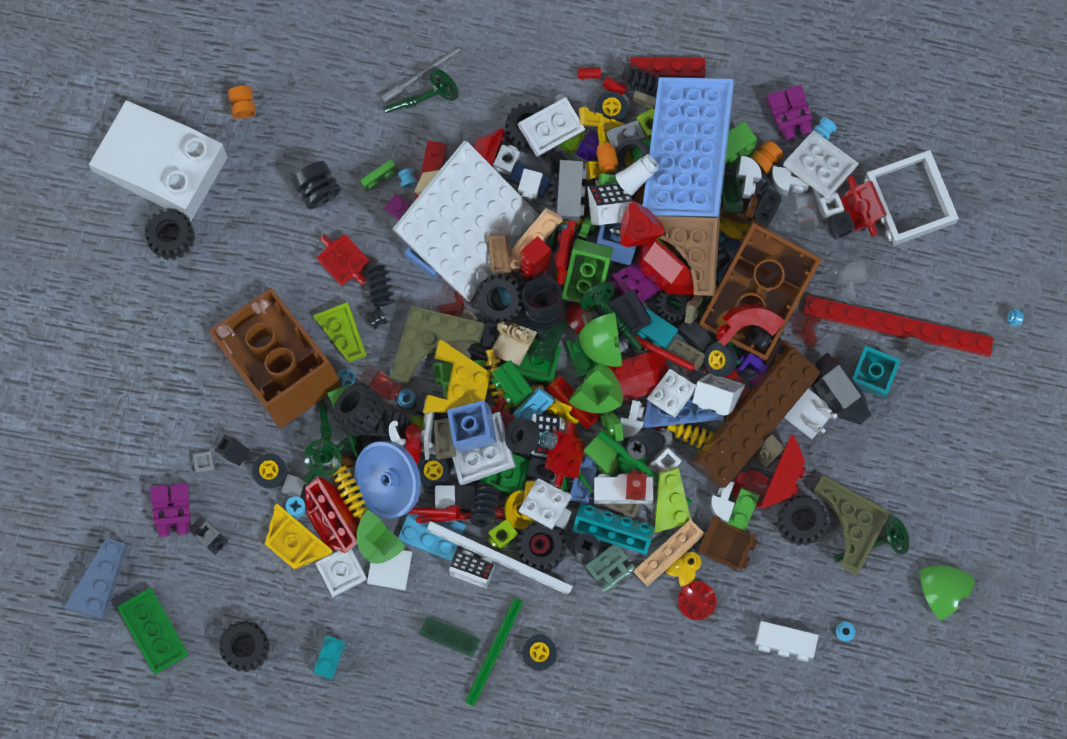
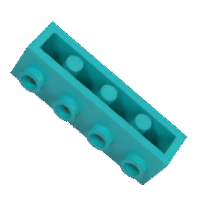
M581 503L572 531L579 534L589 533L598 540L647 555L655 527Z

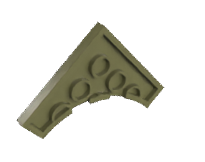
M411 306L389 378L409 384L420 361L427 354H431L436 350L439 340H443L447 344L451 342L480 343L485 327L484 323Z
M822 475L813 493L824 500L838 517L845 538L844 556L840 567L857 576L891 512Z

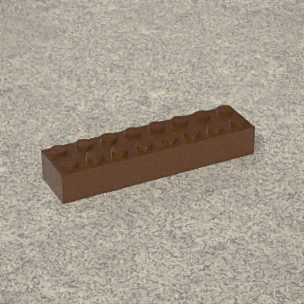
M795 347L785 348L735 410L691 460V463L717 488H726L821 372Z

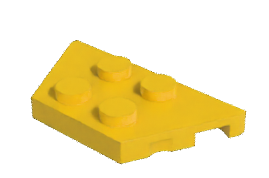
M276 503L269 525V532L265 540V545L294 570L333 553V550Z

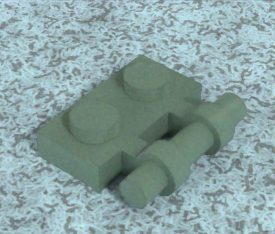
M614 544L585 566L596 582L602 578L605 579L606 583L601 586L605 593L610 589L616 588L617 584L624 578H629L636 569L632 563L627 567L623 565V562L628 557L619 546ZM617 567L620 572L611 578L609 573Z

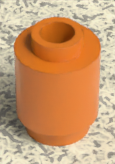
M611 143L599 145L596 154L600 170L605 171V173L615 171L619 166L615 148L612 147Z

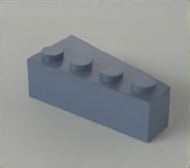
M108 538L105 539L64 608L67 611L105 621L128 549L125 543Z

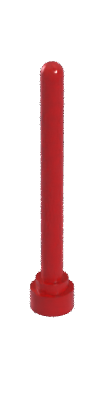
M634 335L643 348L690 371L695 369L693 363Z
M505 504L499 505L495 510V517L500 520H506ZM471 511L460 512L459 520L470 519ZM424 515L416 517L418 524L430 523V521L433 523L454 521L449 520L445 516Z
M450 505L446 508L413 507L407 514L445 516L449 520L458 521L460 518V506Z

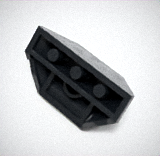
M824 354L816 362V368L821 374L814 381V387L833 414H837V418L861 425L871 416L864 394L843 364L831 357L830 354Z

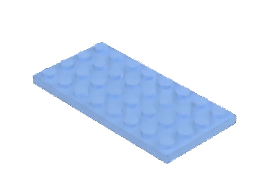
M659 78L649 155L658 163L659 169L646 181L643 206L655 216L719 219L734 79Z

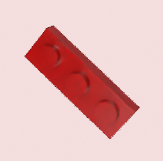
M561 376L547 387L560 402L572 407L570 413L586 429L591 427L600 418L598 413L580 410L569 403L575 390Z

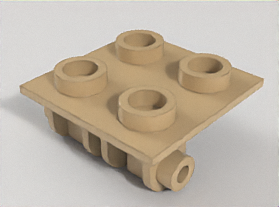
M509 321L499 322L497 329L500 335L492 348L494 355L507 362L511 360L513 364L520 366L537 332Z

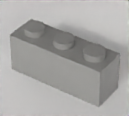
M560 160L557 214L561 215L562 221L572 220L579 222L580 216H584V204H581V197L585 198V186H582V179H586V168H583V161Z

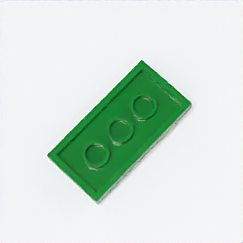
M152 588L117 606L119 613L154 675L190 656Z

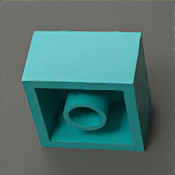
M865 345L852 378L860 390L885 399L901 360Z

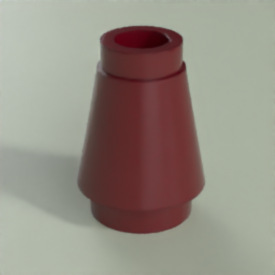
M535 535L530 541V547L533 552L543 554L549 548V540L544 535ZM538 540L543 542L540 548L535 545Z

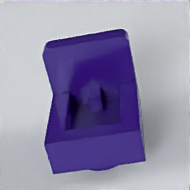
M592 130L588 132L580 142L576 152L577 156L587 162L594 161L598 150L597 147L599 146L598 133Z
M748 353L742 354L737 358L740 364H737L734 370L743 371L747 365L756 374H762L768 367L764 364L762 358Z

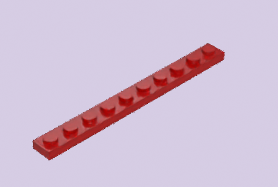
M808 295L803 311L804 316L901 338L914 337L924 341V343L985 357L991 356L994 337Z

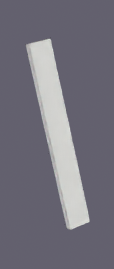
M431 521L428 525V532L566 595L572 590L573 586L440 525Z

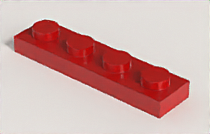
M630 57L631 68L637 66L638 71L643 68L645 74L651 71L652 76L658 74L662 78H705V58Z

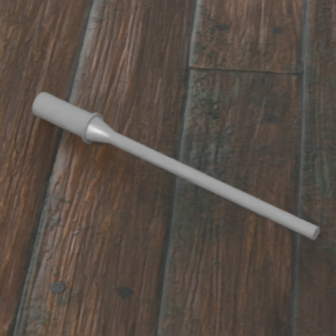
M458 47L404 84L396 85V87L381 96L382 100L387 102L397 94L402 93L406 86L461 51Z

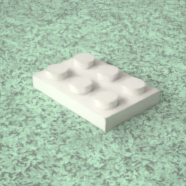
M566 97L518 123L519 128L537 157L585 130Z

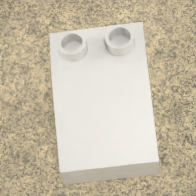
M125 101L89 166L93 172L165 209L179 210L180 214L184 213L191 222L228 157L223 144L188 126Z

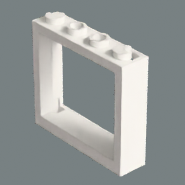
M930 150L867 172L864 182H873L887 215L879 219L881 224H884L886 238L888 237L893 246L956 224L959 219ZM922 161L945 218L898 234L876 178Z

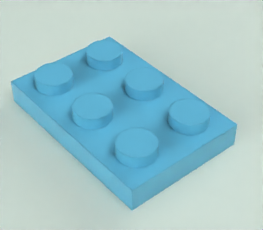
M408 514L398 537L402 543L452 562L458 545L428 532L429 523L418 524L416 517L424 515ZM457 521L434 522L461 536L466 528L465 524Z

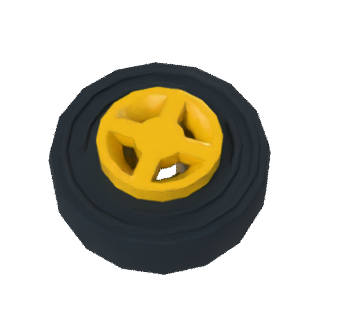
M606 92L596 101L595 113L603 114V117L610 120L614 119L623 122L627 117L628 103L621 94Z
M719 342L709 346L705 353V365L712 375L717 377L728 376L736 368L737 355L730 344L724 346Z
M265 454L254 462L252 475L259 486L275 488L284 482L287 468L285 462L279 456Z
M431 454L429 460H425V457H423L417 464L421 484L426 488L435 489V486H444L450 478L451 470L448 461L445 458L437 459L436 454Z
M536 635L525 642L522 649V657L526 665L531 669L539 671L548 669L556 660L557 649L550 638Z

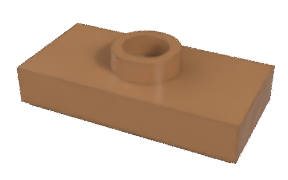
M508 234L488 235L491 273H510L511 262Z

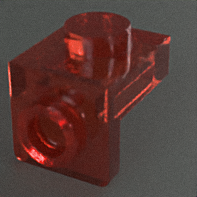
M458 291L454 292L455 303L437 306L438 312L452 316L461 314V308L464 307L463 296H459Z
M814 316L805 319L801 326L803 331L801 333L802 341L804 344L807 343L808 348L817 345L818 341L813 327L821 325L822 322L821 317L816 319Z
M377 371L369 386L385 400H393L399 395L401 384L394 382L382 372Z

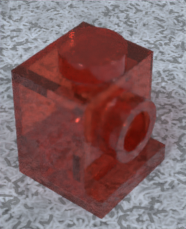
M632 470L631 474H627L625 500L645 501L647 475H643V471ZM639 481L640 486L635 487L633 482Z

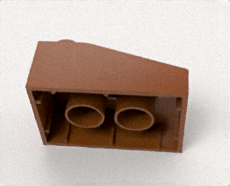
M752 219L715 289V296H711L698 324L717 334L718 329L722 325L727 324L722 317L738 306L760 304L771 308L785 320V323L773 336L771 335V341L766 348L760 349L747 341L749 330L753 326L758 325L744 326L730 339V342L767 361L822 260L820 254Z
M269 288L208 331L279 430L327 397L329 392L343 385L330 361L272 288Z

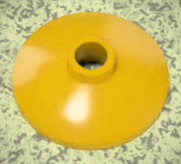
M525 491L513 492L505 503L507 521L513 528L519 530L527 528L530 523H534L522 519V513L519 512L524 501Z

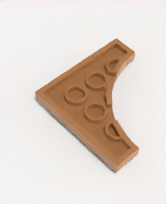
M656 216L665 229L664 234L659 238L673 245L684 259L687 260L691 268L694 295L715 296L720 219Z

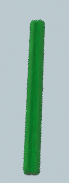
M518 598L513 599L466 698L467 704L471 706L476 705L523 605L522 600Z

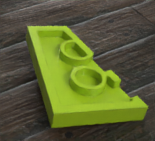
M348 302L313 315L314 319L349 363L367 357Z
M678 467L660 471L658 474L654 533L685 525L691 519Z

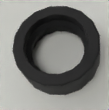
M635 139L622 142L616 149L619 164L617 169L621 172L627 168L624 158L630 148H639L642 152V158L649 154L650 148Z

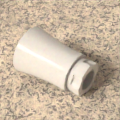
M647 154L625 170L617 173L616 179L624 191L629 195H633L644 182L654 175V172L659 169V165L651 155Z

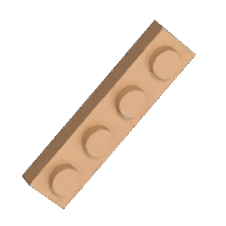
M547 208L511 248V270L515 272L520 270L521 250L537 236L544 242L562 222L561 215Z
M690 519L633 572L646 586H649L705 534Z

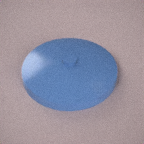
M387 440L372 443L362 450L356 461L354 476L356 486L359 485L360 487L357 491L358 493L362 492L361 500H365L366 507L374 514L389 519L397 518L410 512L418 501L421 489L419 470L411 454L398 443Z

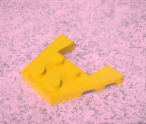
M587 107L579 109L581 125L597 126L599 145L610 143L606 134L607 131L625 125L614 119H607L598 112H591ZM631 148L626 152L624 158L626 167L634 164ZM589 161L585 163L586 180L597 178L600 174H609L600 170L599 162Z
M439 340L434 358L453 363L446 400L427 395L423 413H446L449 409L485 401L490 372L443 340Z

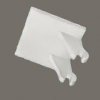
M669 369L647 400L675 418L690 397L694 396L697 385L691 383L689 377H682Z
M807 389L784 419L812 440L817 433H825L826 430L822 429L828 419H836L837 414H833L825 401Z
M434 412L424 415L425 430L421 432V451L425 452V460H429L430 453L436 454L435 444L431 443L432 437H435Z
M538 478L520 507L519 512L553 529L572 496L567 491H561L554 487L553 484H548Z

